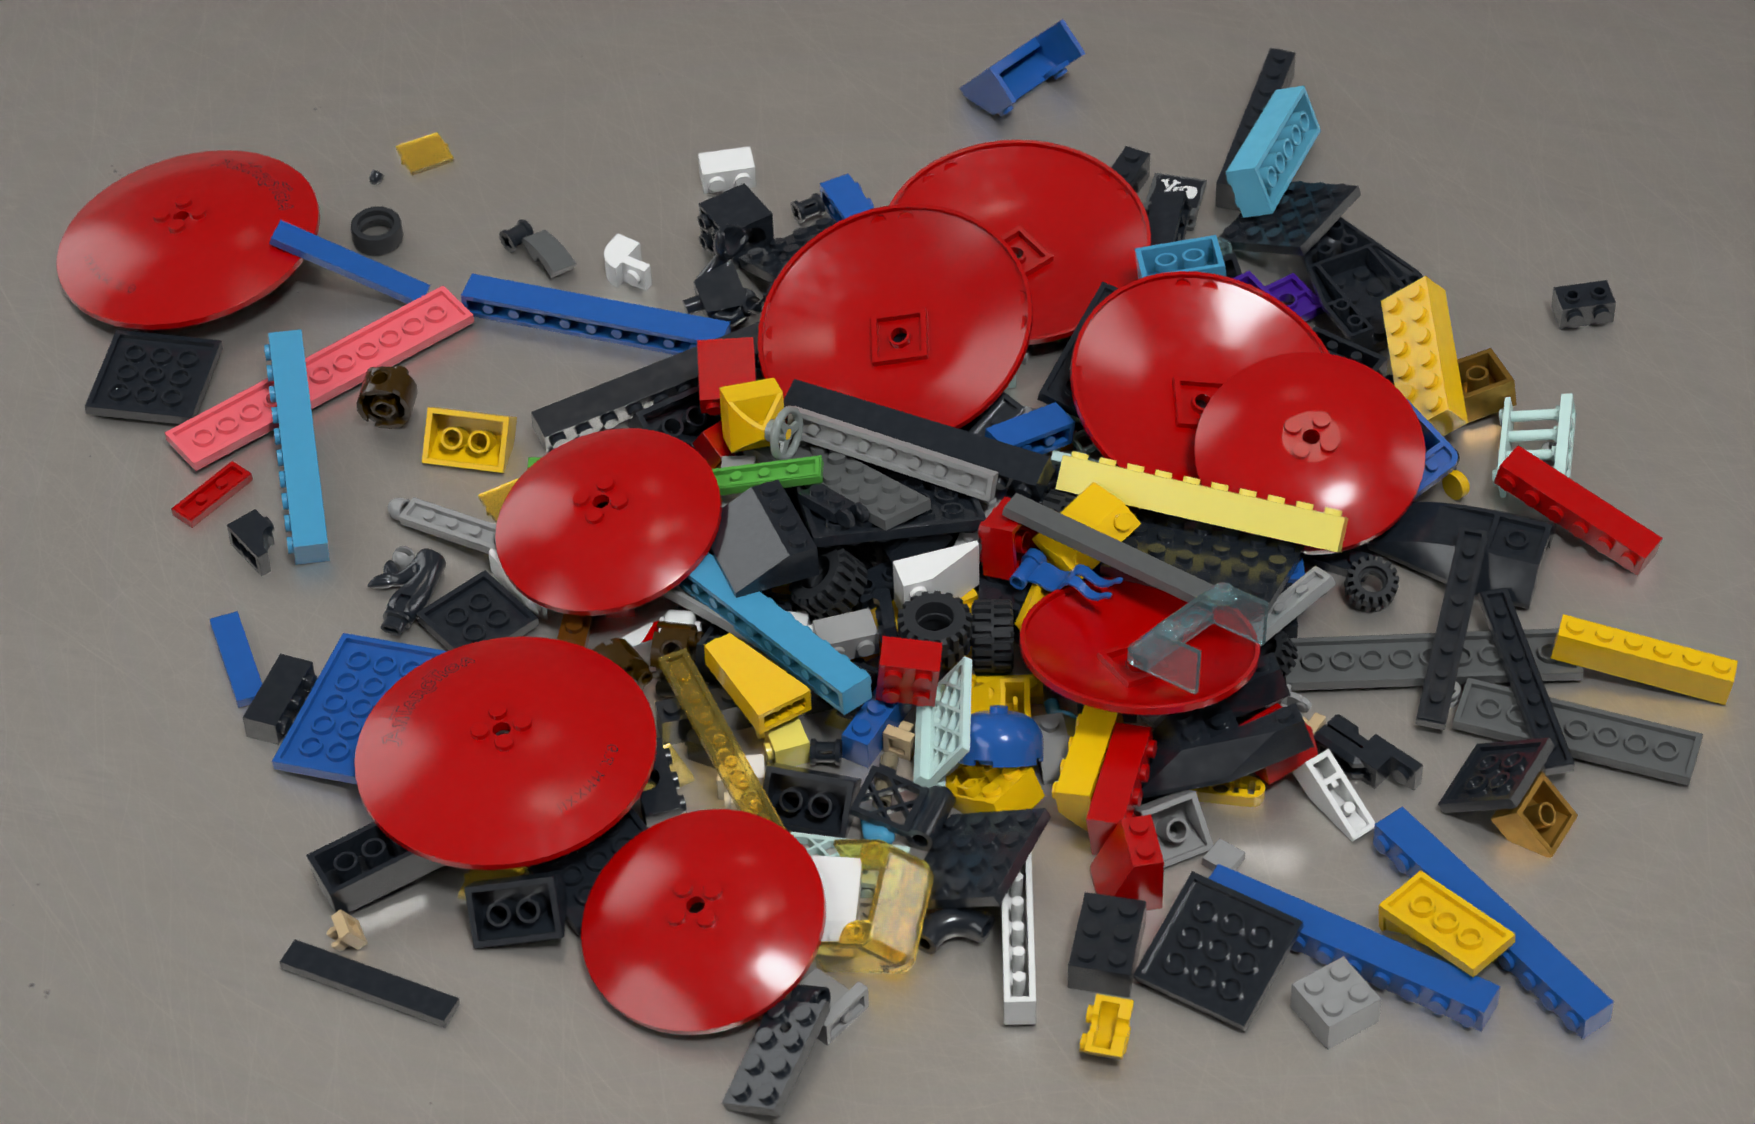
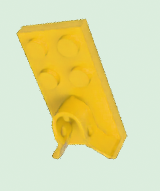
M1421 870L1378 905L1379 928L1383 932L1388 930L1408 935L1411 939L1426 945L1471 977H1475L1515 943V933Z

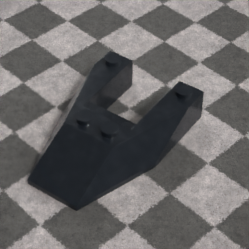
M1273 652L1260 656L1253 676L1241 689L1231 696L1203 708L1170 714L1152 731L1153 740L1157 741V752L1155 758H1150L1149 761L1150 774L1147 783L1143 782L1141 787L1143 790L1142 799L1228 783L1314 747L1296 703L1282 707L1275 712L1241 726L1236 721V718L1291 695Z

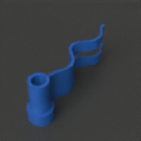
M1030 548L1022 557L1021 564L1012 574L1009 581L1018 590L1024 589L1029 582L1037 584L1050 592L1061 589L1065 585H1070L1086 598L1098 601L1104 598L1109 599L1112 593H1097L1091 590L1076 575L1084 577L1095 586L1101 588L1121 584L1124 579L1121 577L1112 580L1103 579L1083 564L1076 565L1071 571H1063L1047 563V558L1043 552L1036 548Z

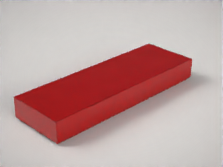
M231 461L172 507V515L193 528L253 481L252 473Z

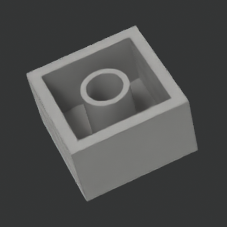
M1343 956L1293 983L1290 1007L1328 1050L1378 1023L1381 998Z

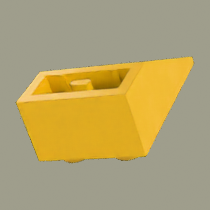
M1030 677L998 678L971 688V714L990 710L992 705L1008 706L1010 711L1020 712L1031 717Z
M976 761L975 766L960 764L950 775L946 776L945 787L949 788L956 798L953 808L963 814L1032 809L1045 797L1033 768L1028 766L1000 768L993 767V765L979 764V761Z

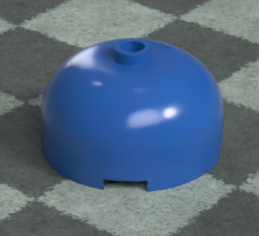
M992 705L990 710L971 714L970 751L958 763L975 766L976 761H979V764L993 765V767L1000 768L1037 765V761L1043 762L1044 758L1042 731L1039 725L1028 715L1010 711L1008 706Z

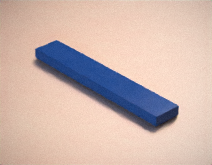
M280 220L270 239L269 244L406 304L424 296L430 288V285L282 220Z

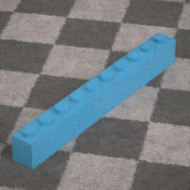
M302 330L268 333L269 344L264 345L266 361H272V365H266L268 382L274 381V386H269L271 403H277V407H271L273 424L279 423V428H274L276 445L282 446V449L276 450L278 467L284 466V471H279L281 488H287L286 493H281L283 510L289 509V514L284 515L286 532L292 531V536L286 537L288 554L294 553L295 565L330 561Z
M709 552L697 568L678 584L690 596L695 597L697 601L708 606L731 623L735 631L843 715L872 698V680L865 669H860L845 654L839 653L827 640H822L813 633L810 627L801 624L790 612L784 611L772 598H767L760 591L736 598L715 557Z

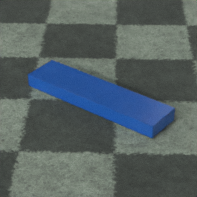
M238 611L210 618L211 628L237 706L240 708L250 705L260 689L262 681Z

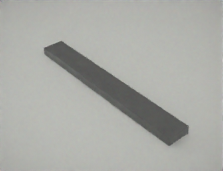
M1018 493L1004 506L1003 516L1209 613H1213L1224 599L1225 590Z

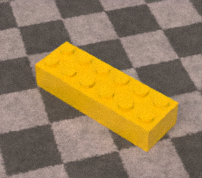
M1424 276L1383 299L1381 305L1394 385L1442 436H1445L1468 424L1446 292L1438 284Z

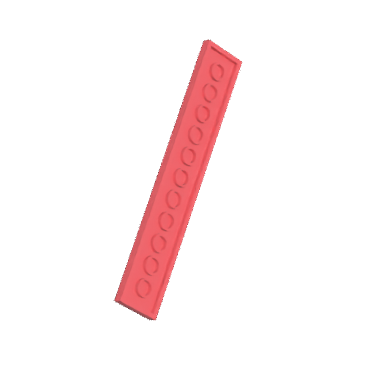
M442 285L306 357L311 409L362 383L367 369L381 366L392 367L474 323V315ZM267 378L166 431V440L197 471L274 430V428H278L279 423L273 424L271 407H277V403H271L269 386H274V381L268 382Z

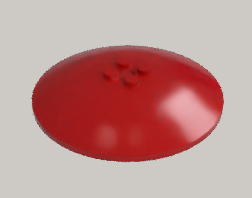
M1296 352L1266 358L1244 368L1228 379L1212 396L1202 413L1197 427L1194 449L1195 467L1198 479H1201L1200 485L1211 487L1212 482L1229 485L1228 491L1239 493L1240 488L1257 492V498L1266 500L1268 494L1285 498L1284 504L1296 506V501L1314 504L1313 510L1324 512L1325 507L1341 510V516L1349 518L1341 552L1356 548L1377 538L1390 529L1405 514L1415 499L1421 485L1426 453L1424 436L1417 415L1409 401L1398 388L1380 373L1364 364L1338 355L1317 352ZM1307 435H1313L1319 441L1315 444H1308L1303 438ZM1303 545L1305 546L1304 554L1306 555L1336 553Z
M620 428L584 435L566 442L541 457L513 485L500 509L496 524L495 539L498 558L506 576L514 587L529 600L547 609L564 614L595 616L636 608L653 601L676 587L697 568L714 543L721 521L722 500L719 485L712 468L697 450L684 441L666 433L639 428ZM601 502H609L603 508L596 507Z
M1100 576L1101 578L1106 580L1114 579L1111 577ZM1087 579L1083 580L1091 590L1097 593H1112L1109 599L1104 598L1098 601L1086 598L1070 585L1056 589L1044 596L1028 611L1020 630V651L1023 660L1029 670L1044 685L1080 704L1124 714H1174L1215 704L1237 692L1250 680L1257 669L1260 658L1258 632L1250 618L1239 607L1220 603L1213 613H1209L1158 588L1124 580L1121 584H1114L1105 588L1095 586Z
M708 809L680 814L661 821L635 836L611 858L601 871L588 896L582 919L581 940L585 963L592 980L603 997L617 1011L635 1023L649 1029L677 1035H700L728 1030L751 1021L773 1008L804 977L814 961L824 934L826 922L824 886L817 867L805 847L791 833L773 821L752 813L730 809ZM698 902L705 904L700 912H689L693 904Z

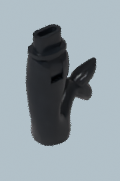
M428 548L421 549L412 562L401 571H399L392 560H388L383 567V574L375 576L368 583V587L387 589L392 586L401 587L391 596L387 603L386 611L383 614L384 621L380 626L384 632L400 636L404 629H409L417 619L416 613L426 607L446 568V561L441 554Z

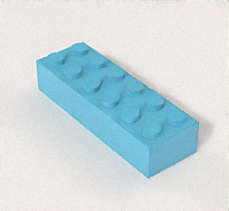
M1305 86L1275 90L1226 171V180L1233 189L1236 206L1240 208L1243 218L1272 214L1321 131Z

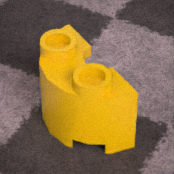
M1096 994L1094 1005H1088L1086 1023L1091 1024L1088 1033H1082L1080 1052L1123 1060L1131 1032L1130 1020L1134 1009V1000Z

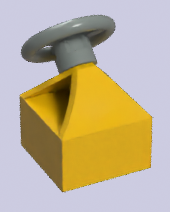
M775 378L719 387L723 438L731 453L770 446L771 453L777 461L791 459L794 456L802 438L803 419L800 411L795 406L784 407L783 392ZM789 414L794 418V422L790 425L785 422V418ZM792 435H793L792 442H791V444H790V446H789V448H788L789 441L791 440Z

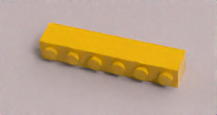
M1565 614L1562 615L1551 659L1722 705H1726L1738 664L1737 660Z

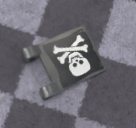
M1155 173L1146 202L1143 203L1147 217L1148 205L1152 204L1154 192L1185 190L1192 209L1187 230L1194 231L1207 180Z

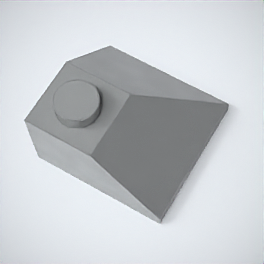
M1062 712L1033 716V720L1039 725L1044 739L1043 762L1038 761L1043 785L1053 784L1059 780L1061 761L1066 759L1069 738L1074 736L1076 731V719Z

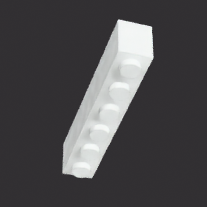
M1031 852L1001 902L1004 1025L1036 1024Z

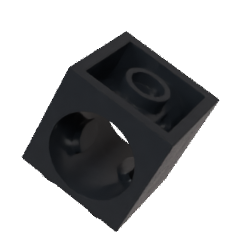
M745 183L698 204L699 216L697 220L701 230L699 241L702 248L708 250L713 257L716 255L714 251V238L719 229L726 224H737L746 231L749 237L748 242L734 258L729 260H732L736 270L741 268L739 257L746 255L753 248L769 246L770 242L774 239L773 213Z

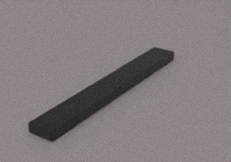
M1464 526L1459 528L1416 717V725L1441 730L1446 728L1489 531Z
M1502 588L1479 592L1478 600L1529 736L1531 739L1550 738L1555 746L1546 763L1542 766L1544 774L1547 776L1574 771L1575 763L1508 589Z

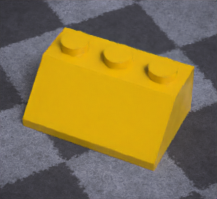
M428 407L422 463L504 473L514 446L517 417Z
M1092 482L1060 512L1121 542L1141 524L1123 501L1095 482ZM1039 532L1032 538V541L1045 554L1047 559L1060 570L1071 571L1078 564L1088 566L1092 570L1101 562Z

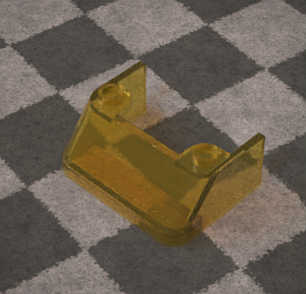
M835 839L833 845L841 857L860 858L862 861V871H879L868 920H855L848 923L841 932L839 942L821 941L815 956L824 972H906L913 966L918 950L934 879L931 868L927 862L883 840Z

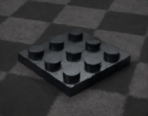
M486 570L416 613L417 621L448 650L483 640L520 637L539 626L538 617Z
M1550 738L1476 744L1438 803L1443 813L1517 808L1542 766L1546 763L1547 758L1555 747Z

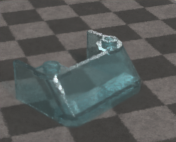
M1217 583L1128 646L1127 660L1131 665L1196 694L1199 691L1201 651L1185 643L1214 623L1263 645L1266 643L1269 602L1239 590L1228 583Z

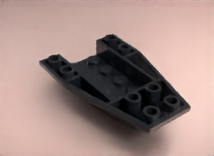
M1340 217L1301 258L1322 309L1349 341L1377 352L1388 348L1381 301L1424 276L1413 266Z
M1412 502L1405 514L1390 529L1367 543V549L1447 584L1460 526L1489 531L1475 596L1478 597L1479 592L1507 588L1514 606L1529 609L1536 590L1538 571L1546 548L1551 546L1557 524L1474 506L1442 502Z

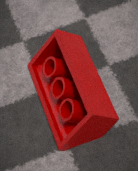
M1117 722L1115 724L1086 817L1091 852L1094 856H1097L1120 819L1135 817V807H1140L1143 796L1141 787L1143 782L1147 783L1149 779L1150 758H1155L1157 752V741L1153 740L1151 727Z

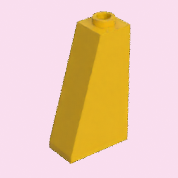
M731 633L715 638L704 645L705 664L759 734L811 710V692L806 685Z

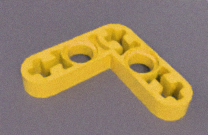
M1243 776L1228 783L1191 789L1196 791L1199 802L1256 807L1262 804L1265 799V784L1259 778ZM1217 785H1225L1229 790L1219 793L1213 788ZM1249 790H1254V794H1248Z

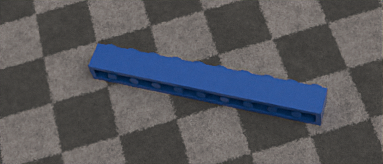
M471 274L461 294L462 304L477 318L672 355L696 347L697 340L716 339L731 333L730 322L478 274Z
M1404 807L1399 808L1375 823L1373 836L1375 848L1379 853L1385 854L1401 873H1405L1409 878H1412L1421 870L1515 933V943L1496 959L1503 969L1510 971L1520 980L1521 985L1526 990L1534 993L1547 1010L1553 1011L1570 1031H1574L1582 1039H1585L1611 1021L1614 1001Z
M1221 864L1216 866L1209 879L1303 921L1304 927L1291 949L1295 952L1306 954L1325 965L1344 956L1365 981L1377 988L1390 991L1401 996L1406 1001L1415 1002L1436 1014L1444 1015L1460 1022L1465 1027H1471L1481 1032L1498 1006L1500 986L1478 976L1471 977L1458 967Z

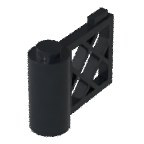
M880 764L879 767L872 765L850 808L849 814L874 825L883 826L889 831L905 837L908 843L918 850L929 851L934 840L939 837L956 802L955 796L945 786L923 787L913 783L911 780L896 775L897 770L883 764ZM874 777L887 781L889 788L876 791L872 783ZM908 790L918 794L915 800L904 802L899 792ZM893 794L898 804L884 807L880 797ZM874 800L878 810L867 811L860 808L862 802ZM902 811L906 820L901 825L891 821L888 814Z

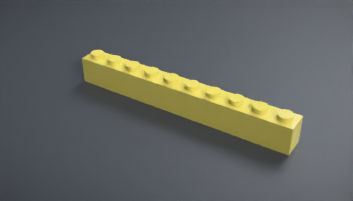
M1072 451L1071 456H1062L1056 484L1057 490L1080 494L1092 482H1095L1123 501L1125 505L1333 552H1341L1349 518L1341 516V510L1325 507L1324 512L1313 510L1314 504L1296 501V506L1284 504L1285 498L1268 494L1266 500L1257 498L1256 491L1240 488L1239 493L1228 491L1229 485L1215 482L1211 483V487L1200 485L1201 479L1184 476L1183 481L1172 479L1173 473L1156 470L1155 475L1144 472L1145 467L1128 463L1127 468L1116 466V460L1100 457L1099 462L1088 460L1089 454Z

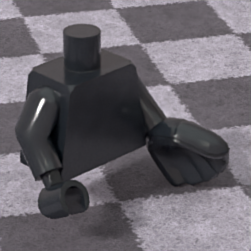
M726 224L715 234L714 251L716 255L693 281L696 296L682 300L687 314L692 315L703 311L705 317L728 321L731 327H735L751 316V313L757 315L762 312V307L755 304L760 298L752 294L746 295L732 260L729 261L740 252L749 240L746 231L741 226Z

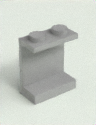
M816 956L808 971L798 983L827 987L830 991L831 1010L817 1037L818 1040L827 1046L869 1007L867 986L858 981L849 990L817 968ZM791 992L783 1000H789Z

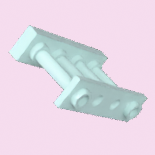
M1573 393L1561 394L1560 406H1556L1555 409L1514 411L1511 397H1505L1504 409L1499 410V421L1502 430L1498 466L1492 472L1493 485L1498 486L1494 483L1499 466L1512 452V442L1554 440L1556 446H1552V449L1527 451L1542 461L1552 460L1555 463L1552 467L1570 478L1576 424V408ZM1556 420L1558 426H1554L1553 429L1513 431L1514 422ZM1498 486L1500 498L1506 497L1507 492Z

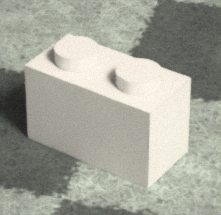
M750 146L698 153L699 172L704 194L728 191L744 183L749 188L756 187L755 165Z

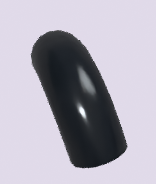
M971 907L944 908L925 917L910 933V940L918 949L928 954L935 953L942 943L953 937H966L978 943H983L993 928L995 917L990 913Z

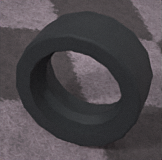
M366 208L357 213L351 221L353 243L362 253L383 255L398 248L402 242L403 230L401 219L398 213L390 208ZM375 226L391 228L385 234L378 236L363 234L365 230Z

